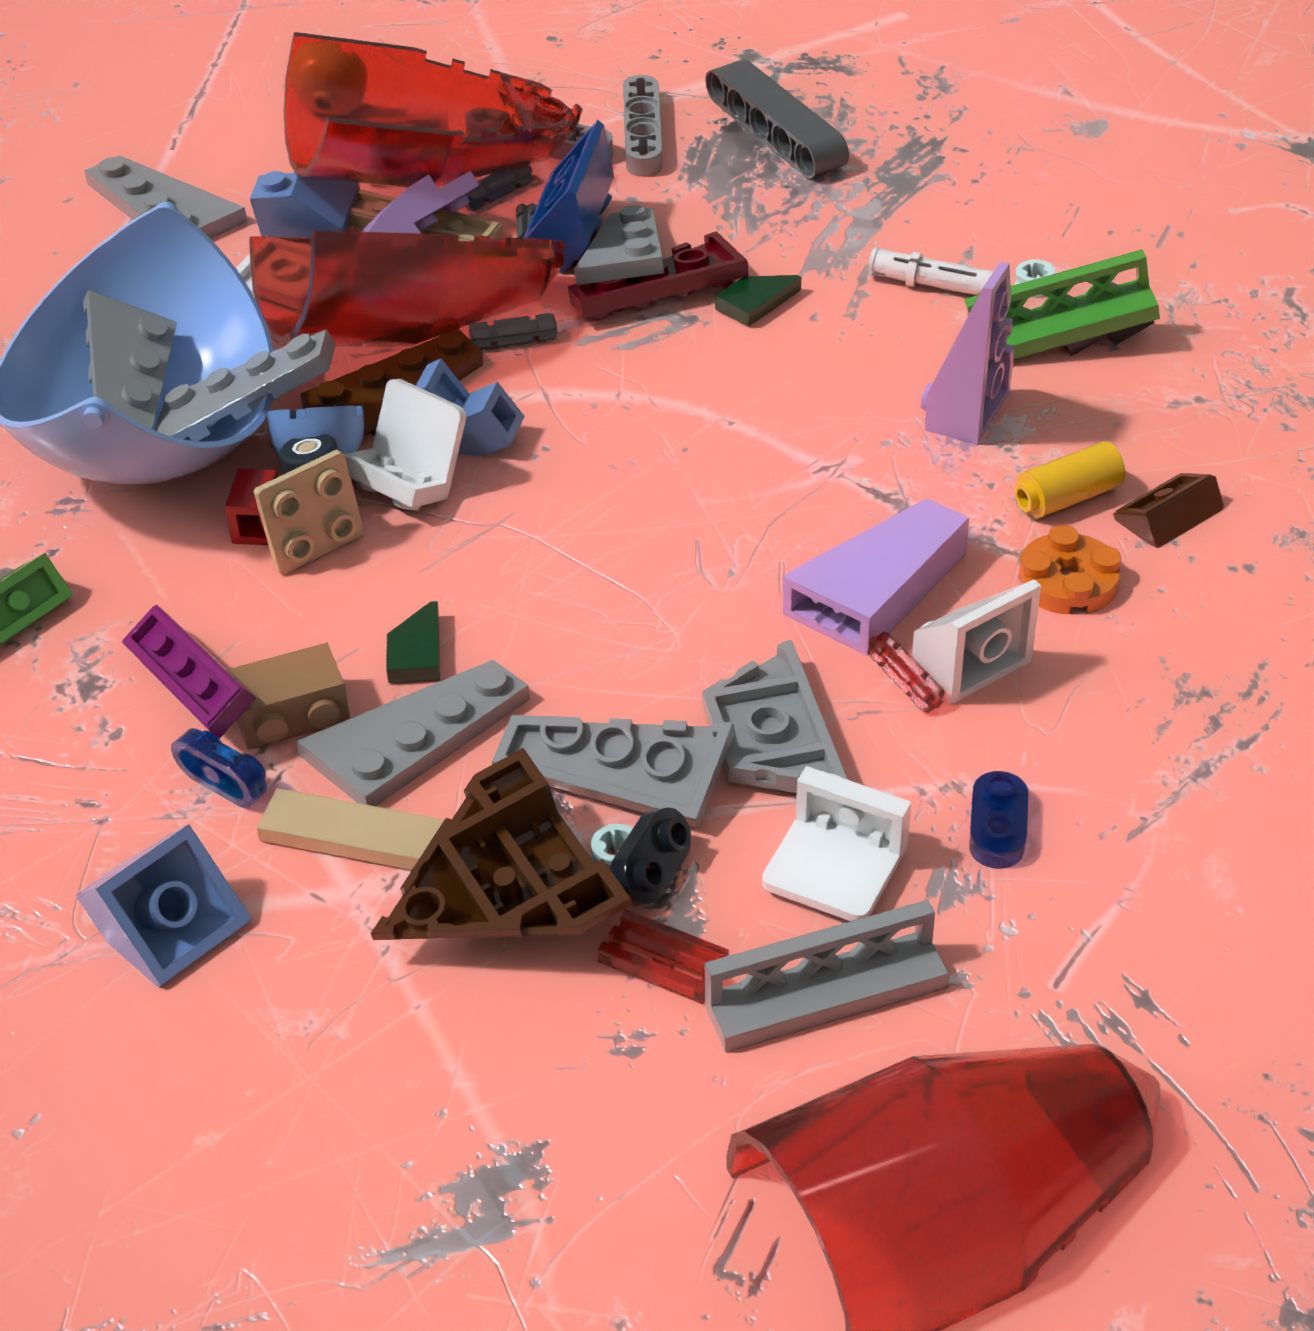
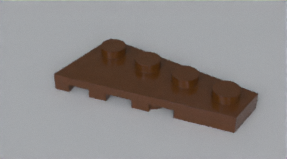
M460 329L443 333L437 338L415 347L404 349L398 354L376 363L365 365L354 372L332 381L323 382L317 387L300 393L302 408L363 406L364 436L368 433L375 435L386 384L389 380L402 379L416 386L427 364L442 359L460 381L483 366L482 350Z

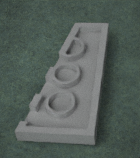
M120 155L106 158L98 165L84 170L87 185L132 220L160 203L171 202L180 213L198 226L209 238L247 222L245 207Z
M88 290L83 300V308L88 320L85 334L86 347H90L91 363L88 367L89 383H92L93 397L105 400L131 419L153 429L177 322Z
M327 329L311 336L309 334H302L292 339L283 348L271 353L268 351L256 353L246 363L230 370L228 368H220L211 373L205 380L194 385H179L165 396L155 431L179 439H185L189 436L191 441H199L211 434V426L230 413L235 420H238L253 412L252 409L262 401L265 394L270 393L274 399H277L328 371L336 343Z

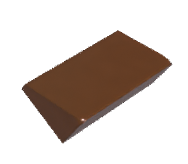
M1180 473L1117 509L1113 515L1115 521L1151 546L1161 547L1221 511L1224 503L1216 476L1212 474Z

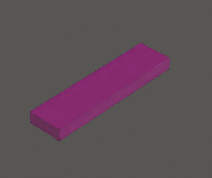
M157 604L146 613L122 641L141 663L219 739L256 699L249 690Z

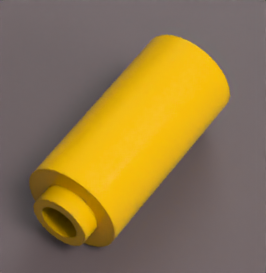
M1103 441L1020 473L1014 489L1015 499L1021 510L1028 512L1034 518H1041L1122 486L1126 479L1125 464L1118 449L1112 443Z

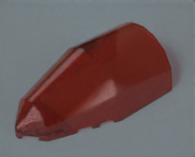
M294 32L285 76L283 108L285 145L290 166L297 177L409 188L429 174L435 185L440 187L469 171L476 178L548 160L576 130L583 109L577 103L571 109L561 100L551 97L553 90L542 83L490 69L489 76L465 70V61L452 58L451 65L426 59L427 51L423 49Z
M316 230L311 231V238L249 236L254 298L265 319L271 340L281 346H286L299 335L309 334L311 336L327 329L336 343L335 347H412L437 338L444 333L462 329L473 323L484 321L540 300L563 267L565 261V241L553 239L509 237L506 239L490 240V236H474V241H458V235Z
M1096 1043L912 1056L893 1062L732 1133L726 1154V1170L733 1179L768 1162H772L790 1186L814 1229L833 1275L844 1314L846 1331H941L1024 1291L1037 1278L1038 1270L1059 1249L1063 1251L1076 1238L1077 1230L1097 1210L1101 1213L1150 1163L1161 1088L1159 1081L1154 1075Z

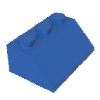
M598 119L550 173L521 242L522 246L561 274L574 262L578 264L592 243L590 239L596 234L603 223V219L599 216L612 199V195L608 191L614 179L605 126Z

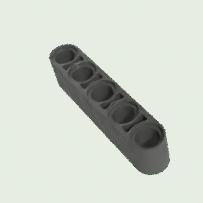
M741 59L709 70L706 73L705 83L711 100L804 177L812 178L845 166L848 163L849 149L842 134L750 61Z

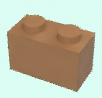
M328 642L227 669L256 697L237 719L247 750L328 728L350 719L345 683Z

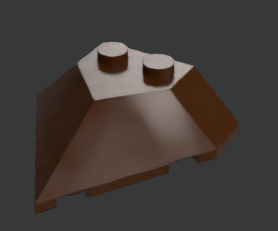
M524 748L473 775L464 789L466 798L452 819L445 818L400 887L402 897L389 917L381 916L370 934L373 940L582 934L632 906V901L604 860L601 859L596 863L593 862L559 814L549 783Z

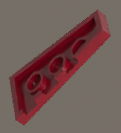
M715 231L704 235L705 244L691 248V244L685 242L672 247V256L662 259L664 273L582 285L575 283L568 286L569 299L572 306L583 318L600 319L609 316L614 310L626 307L644 308L651 305L654 300L669 296L674 298L687 297L693 294L694 290L708 286H729L736 279L749 276L748 261Z

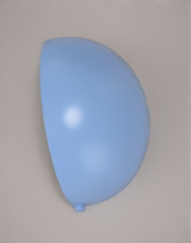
M160 203L117 230L84 256L52 287L22 323L0 359V425L19 444L38 458L62 471L93 481L111 484H151L191 474L223 458L252 435L265 420L267 411H270L274 398L270 393L265 394L262 401L252 409L253 412L238 420H235L230 413L210 427L211 434L199 441H191L189 436L185 439H179L155 431L165 396L179 385L187 384L191 386L205 380L211 373L220 368H228L230 370L242 365L256 353L261 351L273 352V344L267 324L249 287L228 257L198 226L180 213L173 203ZM88 290L177 322L153 429L131 419L105 400L93 397L92 383H89L88 367L91 363L90 347H86L85 334L88 320L83 308V300Z

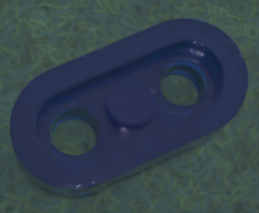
M190 728L171 744L174 760L188 777L241 808H249L266 793V772L262 764L254 756L247 753L241 754L225 745L212 732Z
M1005 771L987 772L977 778L973 785L969 851L977 862L986 867L1003 869L1014 866L1023 858L1025 853L1029 793L1025 782L1012 773Z

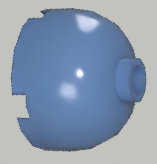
M363 406L305 408L296 411H290V409L267 411L268 433L271 446L278 457L282 446L293 438L301 439L327 434L336 440L338 450L343 454L359 451L363 442Z

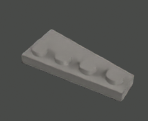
M490 660L298 740L299 756L356 803L377 806L529 701V686L498 662Z
M511 715L493 757L492 764L524 748L551 787L643 813L666 807L674 808L684 816L689 826L699 828L734 737L735 729L733 722H713L712 727L688 726L687 721L664 720L663 725L633 724L632 719L610 718L609 723L582 722L580 717Z

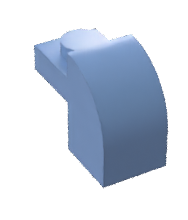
M442 359L427 364L416 384L417 387L459 405L465 410L466 422L458 452L461 454L484 456L510 446L525 417L498 381L468 393Z

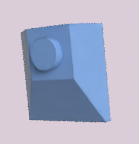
M272 171L259 175L250 196V202L262 240L266 236L282 240L344 236L351 217L350 210L351 207L355 206L358 197L357 190L360 189L357 181L302 172L283 173L281 171Z
M190 824L181 827L123 861L75 894L106 942L157 987L162 986L252 920Z

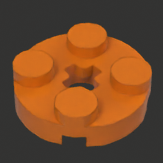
M1059 525L1051 528L1049 535L1035 539L1024 548L1020 556L1019 578L1022 580V584L1036 580L1041 585L1040 608L1058 614H1070L1071 607L1080 608L1088 606L1087 613L1106 607L1117 595L1121 576V554L1114 547L1107 546L1093 537L1079 534L1071 526ZM1061 571H1073L1068 575L1061 574Z

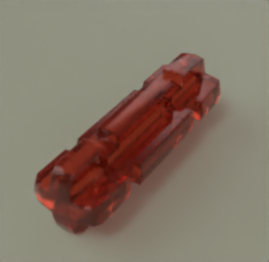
M882 632L877 637L873 636L868 641L870 647L867 653L879 667H883L882 670L908 697H912L910 700L922 712L929 713L934 708L942 706L945 690L935 679L928 677L930 674L905 648L900 647L901 644L890 633Z

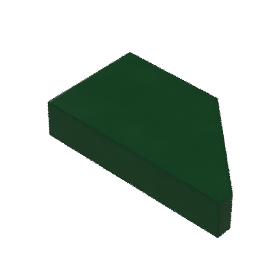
M798 275L744 277L715 296V309L746 326H750L801 290L802 277Z
M430 601L387 633L386 672L388 683L440 680L438 601Z

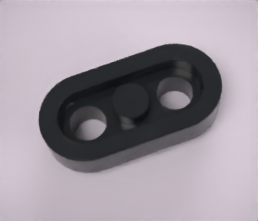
M666 807L644 813L611 862L610 870L631 898L632 907L651 904L659 900L689 853L691 847L690 827L684 816L674 808Z

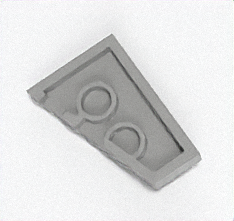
M631 205L609 215L574 269L577 285L664 273L653 207L644 208L640 205Z

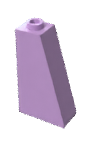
M930 499L922 500L789 571L783 577V615L868 656L966 555L969 517Z

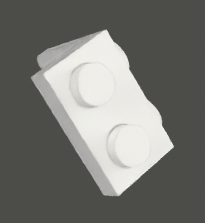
M402 379L389 380L384 392L373 448L344 454L351 479L356 480L355 484L357 487L370 492H380L393 498L392 503L407 510H418L422 505L447 500L466 422L465 410L459 405Z
M806 766L797 780L796 819L762 874L763 888L768 892L849 921L870 916L908 847L912 802L894 796L891 793L882 792L844 779L838 775Z

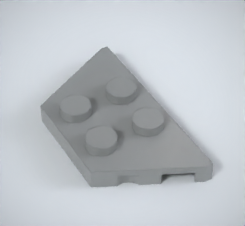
M792 640L783 641L777 645V655L763 664L758 665L752 660L739 668L731 678L721 679L702 691V707L709 726L713 727V722H733L735 734L723 763L729 782L797 793V780L806 766L847 779Z

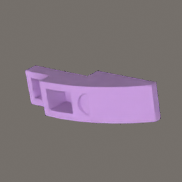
M469 171L439 189L428 174L411 185L382 209L364 228L347 254L336 280L340 288L353 281L361 287L381 274L377 267L389 261L393 268L412 257L414 253L411 247L423 239L420 232L438 221L435 214L445 209L448 215H451L470 203L467 195L480 186L472 172Z

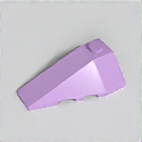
M999 262L982 288L933 383L929 382L926 385L921 398V409L926 411L925 431L978 445L1009 395L1014 360V346L1006 344L1007 337L1010 336L1013 329L1012 319L1006 318L1011 303L1009 263Z

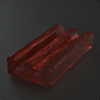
M627 909L620 916V925H614L610 930L608 943L603 941L597 949L599 963L700 1004H703L705 1001V962L729 956V949ZM624 946L639 953H642L644 955H647L649 957H652L653 961L636 955L634 953H631L629 951H626L622 948ZM674 967H677L679 969L702 977V979L699 980L684 973H681L679 971L674 970Z

